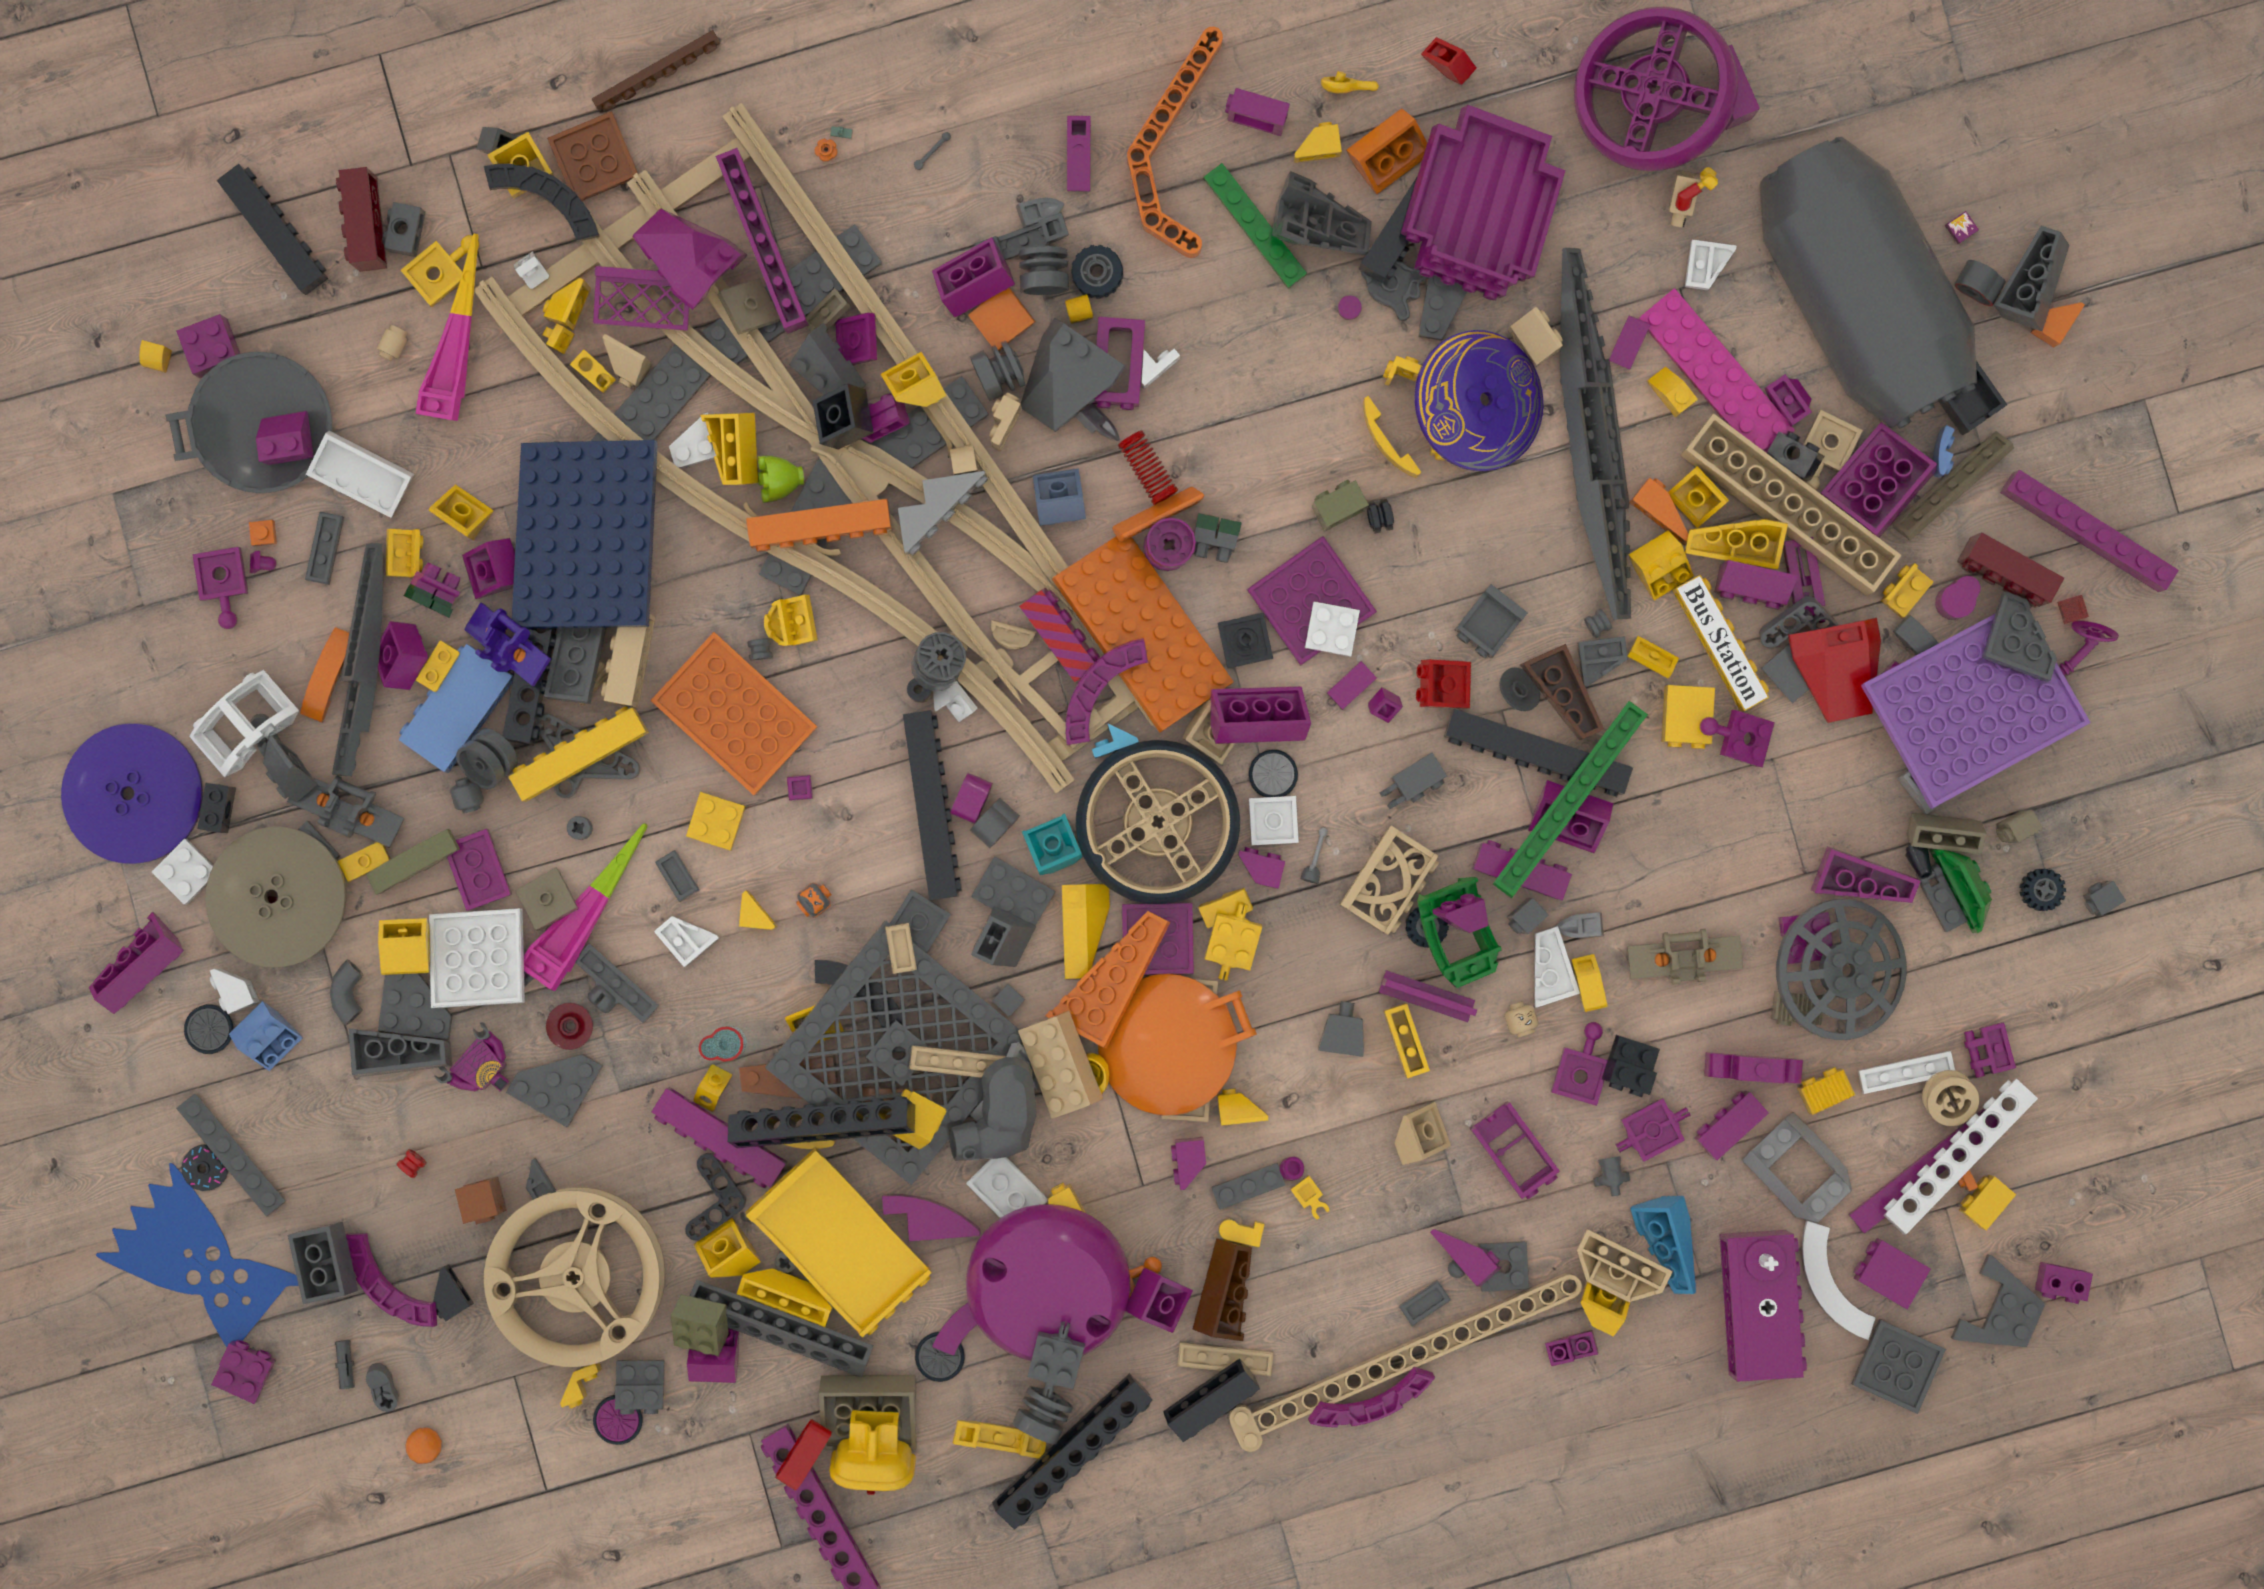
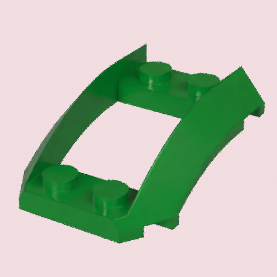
M1477 877L1457 878L1458 882L1425 896L1419 894L1417 900L1424 934L1434 960L1442 975L1456 988L1495 973L1498 962H1496L1498 952L1502 951L1501 946L1497 944L1490 926L1472 932L1481 951L1451 964L1447 960L1440 943L1434 919L1438 917L1433 914L1432 909L1440 907L1443 902L1459 900L1465 894H1474V896L1481 898L1476 885L1478 882Z

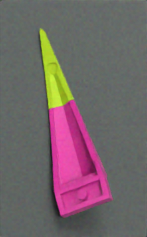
M644 823L639 827L608 866L575 901L579 909L553 923L530 945L524 954V971L550 990L556 991L567 972H571L646 831L647 824Z

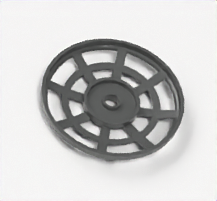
M1832 899L1820 902L1800 914L1785 933L1776 961L1778 991L1791 1017L1810 1033L1832 1040L1860 1038L1884 1024L1892 1015L1901 999L1907 976L1904 946L1893 924L1874 907L1851 899ZM1844 907L1860 908L1875 915L1876 919L1872 927L1870 928L1860 922L1847 921ZM1834 908L1837 922L1825 926L1815 935L1803 927L1817 914ZM1884 924L1889 929L1896 943L1899 954L1897 959H1890L1887 946L1879 936ZM1849 928L1858 929L1867 934L1861 945L1850 941ZM1839 929L1841 942L1829 947L1821 941L1826 935ZM1798 935L1809 943L1802 958L1801 971L1787 972L1789 952L1794 939ZM1874 942L1879 946L1884 961L1873 962L1868 951ZM1816 948L1823 954L1819 969L1809 970L1811 957ZM1849 964L1851 972L1845 977L1843 967ZM1900 968L1898 988L1890 1004L1884 996L1890 984L1891 969ZM1885 970L1884 981L1880 991H1878L1871 985L1874 972ZM1820 979L1823 987L1827 990L1820 1000L1816 996L1810 980ZM1802 981L1805 993L1814 1005L1805 1016L1799 1011L1793 1001L1788 982ZM1866 992L1873 1001L1866 1007L1856 1011V997ZM1834 997L1846 999V1013L1835 1011L1827 1006ZM1877 1005L1885 1012L1870 1027L1854 1032L1855 1018L1868 1014ZM1822 1012L1832 1018L1846 1020L1845 1033L1829 1032L1817 1027L1812 1022Z

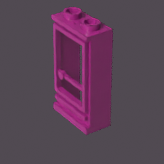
M1507 1101L1470 1128L1521 1199L1525 1197L1530 1199L1539 1192L1538 1187L1544 1183L1547 1186L1558 1178L1556 1174L1560 1172L1510 1102ZM1514 1124H1517L1523 1134L1503 1149H1498L1495 1154L1488 1143ZM1524 1137H1527L1547 1166L1518 1186L1498 1156L1504 1155L1506 1150Z

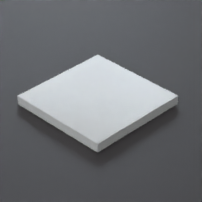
M523 909L429 914L431 1008L525 1003Z

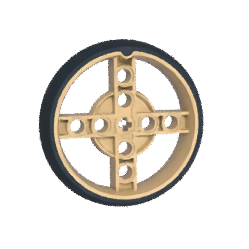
M1150 740L1138 742L1114 752L1093 771L1085 783L1079 798L1076 812V832L1079 847L1086 863L1094 875L1109 889L1127 899L1140 903L1170 904L1186 900L1201 893L1211 886L1225 871L1238 843L1240 812L1235 792L1228 778L1209 757L1185 744L1167 740ZM1149 758L1173 759L1192 767L1206 780L1182 795L1168 788H1149L1134 762ZM1116 774L1131 798L1123 816L1124 831L1098 846L1094 833L1095 807L1101 791ZM1130 776H1136L1140 780V785L1135 789L1129 788L1126 784L1127 778ZM1194 791H1201L1204 794L1205 799L1201 804H1196L1192 801L1191 795ZM1142 796H1149L1152 799V806L1150 808L1143 809L1140 807L1139 799ZM1218 798L1222 811L1221 838L1211 860L1200 870L1185 846L1192 833V813ZM1180 803L1184 806L1185 812L1182 816L1172 814L1171 807L1174 804ZM1154 816H1158V818L1162 816L1165 821L1162 822V828L1158 829V827L1154 828L1152 826ZM1135 828H1141L1145 832V837L1142 841L1132 839L1131 833ZM1172 835L1177 839L1175 848L1168 849L1164 846L1166 836ZM1116 840H1120L1125 844V850L1120 854L1114 853L1111 849L1112 843ZM1134 849L1151 857L1167 856L1182 882L1161 887L1142 885L1120 875L1110 864ZM1181 855L1187 856L1190 860L1189 866L1185 869L1179 868L1176 864L1177 858Z

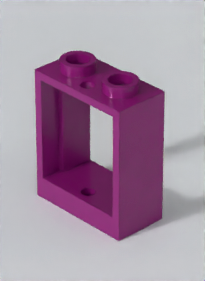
M1235 88L1234 95L1229 93L1225 113L1229 114L1228 121L1282 136L1290 103Z

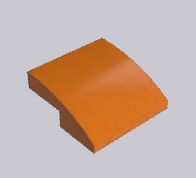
M1010 287L989 298L968 315L991 346L996 345L998 351L1002 349L1001 342L1006 340L1007 343H1010L1015 337L1020 336L1036 322Z

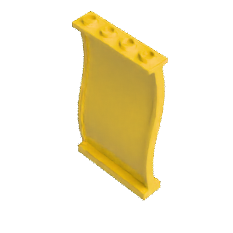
M816 1147L746 1210V1216L749 1220L754 1222L861 1337H864L866 1334L871 1335L879 1327L878 1323L883 1318L888 1319L896 1311L895 1307L901 1301L903 1303L908 1301L914 1294L912 1291L918 1285L920 1287L924 1286L931 1278L929 1276L932 1273L931 1268L906 1245Z

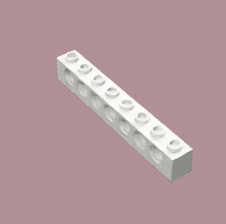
M2015 1079L2012 1083L2008 1080L1999 1089L2001 1092L1996 1100L1991 1097L1982 1106L1985 1111L1980 1116L1975 1114L1966 1123L1969 1127L1965 1132L1962 1133L1959 1130L1949 1140L1953 1144L1947 1150L1941 1148L1933 1157L1936 1161L1930 1167L1926 1164L1917 1173L1920 1178L1914 1184L1909 1181L1901 1190L1903 1195L1898 1200L1893 1198L1884 1207L1887 1212L1883 1216L1902 1234L1906 1235L2038 1099L2018 1079ZM2007 1098L2013 1101L2014 1108L2012 1111L2003 1109V1099ZM1988 1115H1992L1997 1119L1998 1124L1995 1128H1990L1986 1125L1985 1119ZM1971 1132H1976L1981 1136V1143L1979 1145H1973L1969 1141V1134ZM1955 1149H1960L1964 1152L1965 1158L1962 1162H1957L1953 1159L1952 1153ZM1938 1166H1944L1948 1169V1177L1946 1179H1941L1936 1175ZM1921 1183L1931 1185L1932 1193L1929 1196L1921 1194L1919 1190ZM1905 1200H1912L1915 1203L1916 1209L1914 1212L1908 1213L1904 1210L1903 1203Z

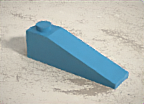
M1662 1196L1632 1206L1630 1209L1636 1230L1640 1236L1644 1235L1650 1246L1648 1248L1651 1255L1655 1254L1662 1266L1673 1271L1668 1280L1673 1293L1695 1294L1696 1283L1691 1224L1684 1196Z

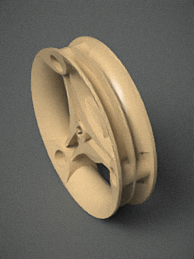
M584 1187L564 1188L556 1190L554 1193L544 1194L515 1211L495 1235L489 1248L484 1268V1290L487 1305L493 1320L502 1334L512 1345L529 1357L546 1364L561 1367H581L596 1364L615 1356L628 1347L644 1332L655 1316L662 1299L665 1284V1264L662 1249L654 1230L643 1215L618 1196L599 1189ZM596 1204H602L605 1207L604 1216H599L595 1213ZM563 1209H579L585 1219L576 1239L553 1248L544 1258L540 1270L516 1276L508 1267L513 1248L524 1231L547 1214ZM614 1221L633 1240L639 1252L643 1270V1284L639 1301L632 1314L623 1316L607 1294L611 1281V1270L606 1257L600 1251L606 1224ZM590 1222L600 1224L592 1244L583 1242ZM574 1272L576 1275H580V1278L576 1281L570 1278V1275ZM539 1278L540 1288L520 1291L519 1281ZM501 1283H507L510 1286L509 1294L501 1292ZM545 1296L553 1306L562 1311L573 1313L585 1311L600 1325L604 1332L601 1340L588 1344L568 1345L557 1343L533 1331L521 1319L514 1305L519 1297ZM600 1301L615 1319L610 1324L594 1307ZM615 1326H622L625 1329L624 1337H618L615 1334Z

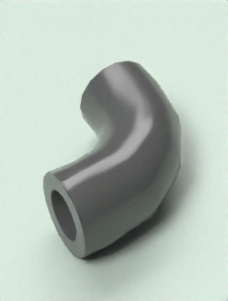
M348 959L333 976L330 988L332 1008L345 1026L351 1023L363 1011L355 1001L353 991L356 983L364 975Z

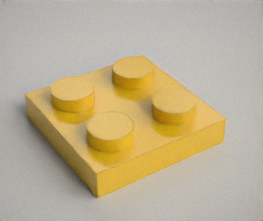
M700 792L686 837L732 851L746 806Z

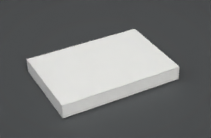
M1008 1157L990 1159L966 1183L1000 1218L1015 1210L1028 1206L1044 1205L1048 1202V1198Z

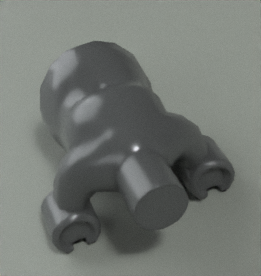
M1621 1156L1599 1159L1598 1163L1601 1167L1602 1175L1593 1178L1595 1187L1605 1185L1610 1187L1612 1197L1621 1195L1619 1186L1623 1182L1630 1181L1629 1172L1625 1173L1621 1170Z

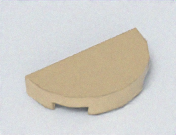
M991 620V631L994 639L1007 649L1018 650L1026 647L1033 641L1037 633L1032 630Z

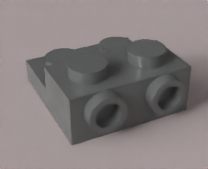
M617 1360L615 1409H620V1414H634V1409H644V1414H658V1409L664 1408V1360Z

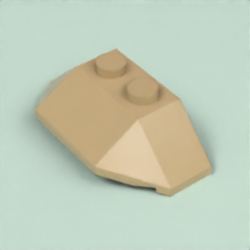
M1588 1229L1577 1248L1586 1281L1627 1302L1663 1293L1673 1272L1649 1258Z

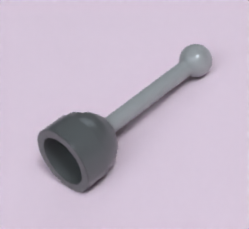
M1324 827L1318 831L1320 836L1312 865L1304 868L1300 879L1306 882L1318 884L1320 880V871L1316 864L1324 836L1328 834V830Z

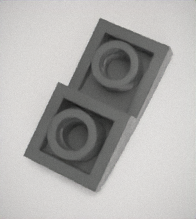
M1908 615L1893 630L1903 645L1911 649L1915 655L1939 644L1911 615Z

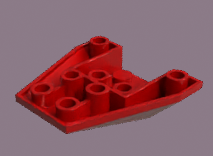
M1877 618L1788 635L1792 658L1827 723L1873 714V706L1861 685L1877 677L1881 647Z

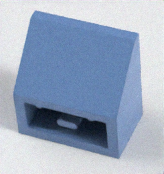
M263 1001L229 1033L239 1051L268 1071L303 1039L279 1012Z

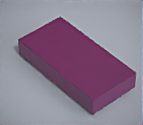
M1361 661L1333 686L1327 694L1343 710L1377 677Z

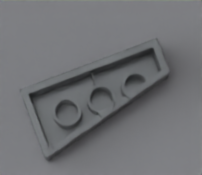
M2040 226L1994 304L2004 319L2043 332L2070 246L2060 231Z

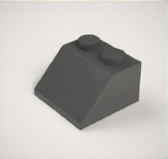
M271 735L267 741L263 764L268 770L266 775L273 783L278 784L276 789L283 798L289 797L293 801L298 802L318 784L298 755Z

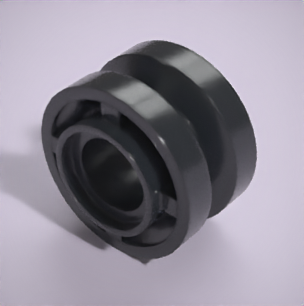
M1387 498L1380 499L1379 504L1369 501L1367 516L1370 528L1373 529L1374 534L1381 533L1382 527L1387 531L1393 530L1394 516Z

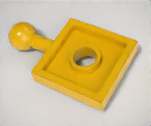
M472 235L463 237L461 246L450 255L435 241L401 269V272L431 307L459 285L463 271L456 262L468 253ZM432 268L440 270V276L436 280H430L428 277V272Z

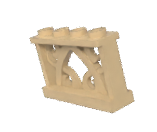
M1390 825L1339 905L1386 935H1389L1390 932L1395 933L1401 924V921L1398 920L1403 912L1407 914L1414 903L1411 900L1415 892L1420 894L1427 882L1424 881L1427 873L1432 874L1439 864L1436 861L1438 855ZM1396 836L1413 848L1403 854L1393 842V839ZM1412 853H1420L1424 857V865L1420 869H1415L1413 864L1417 860L1413 859L1407 863L1405 858ZM1389 856L1390 861H1392L1395 857L1396 861L1386 866L1383 863V858ZM1399 865L1402 873L1403 889L1393 894L1379 896L1380 882L1372 873L1373 870L1376 868L1381 871H1388ZM1411 875H1419L1411 887ZM1369 882L1375 884L1374 896H1370L1372 890H1366V884ZM1403 899L1397 909L1393 902ZM1354 900L1371 904L1369 916L1352 905ZM1376 904H1381L1380 912L1382 915L1385 909L1391 910L1390 919L1384 922L1376 919L1374 914Z

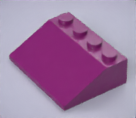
M1881 422L1822 490L1821 495L1880 538L1935 474L1937 463Z

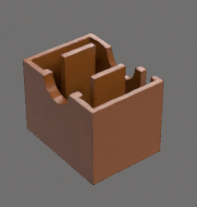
M498 1177L463 1185V1187L455 1189L463 1224L475 1221L477 1225L492 1221L496 1215L507 1211Z

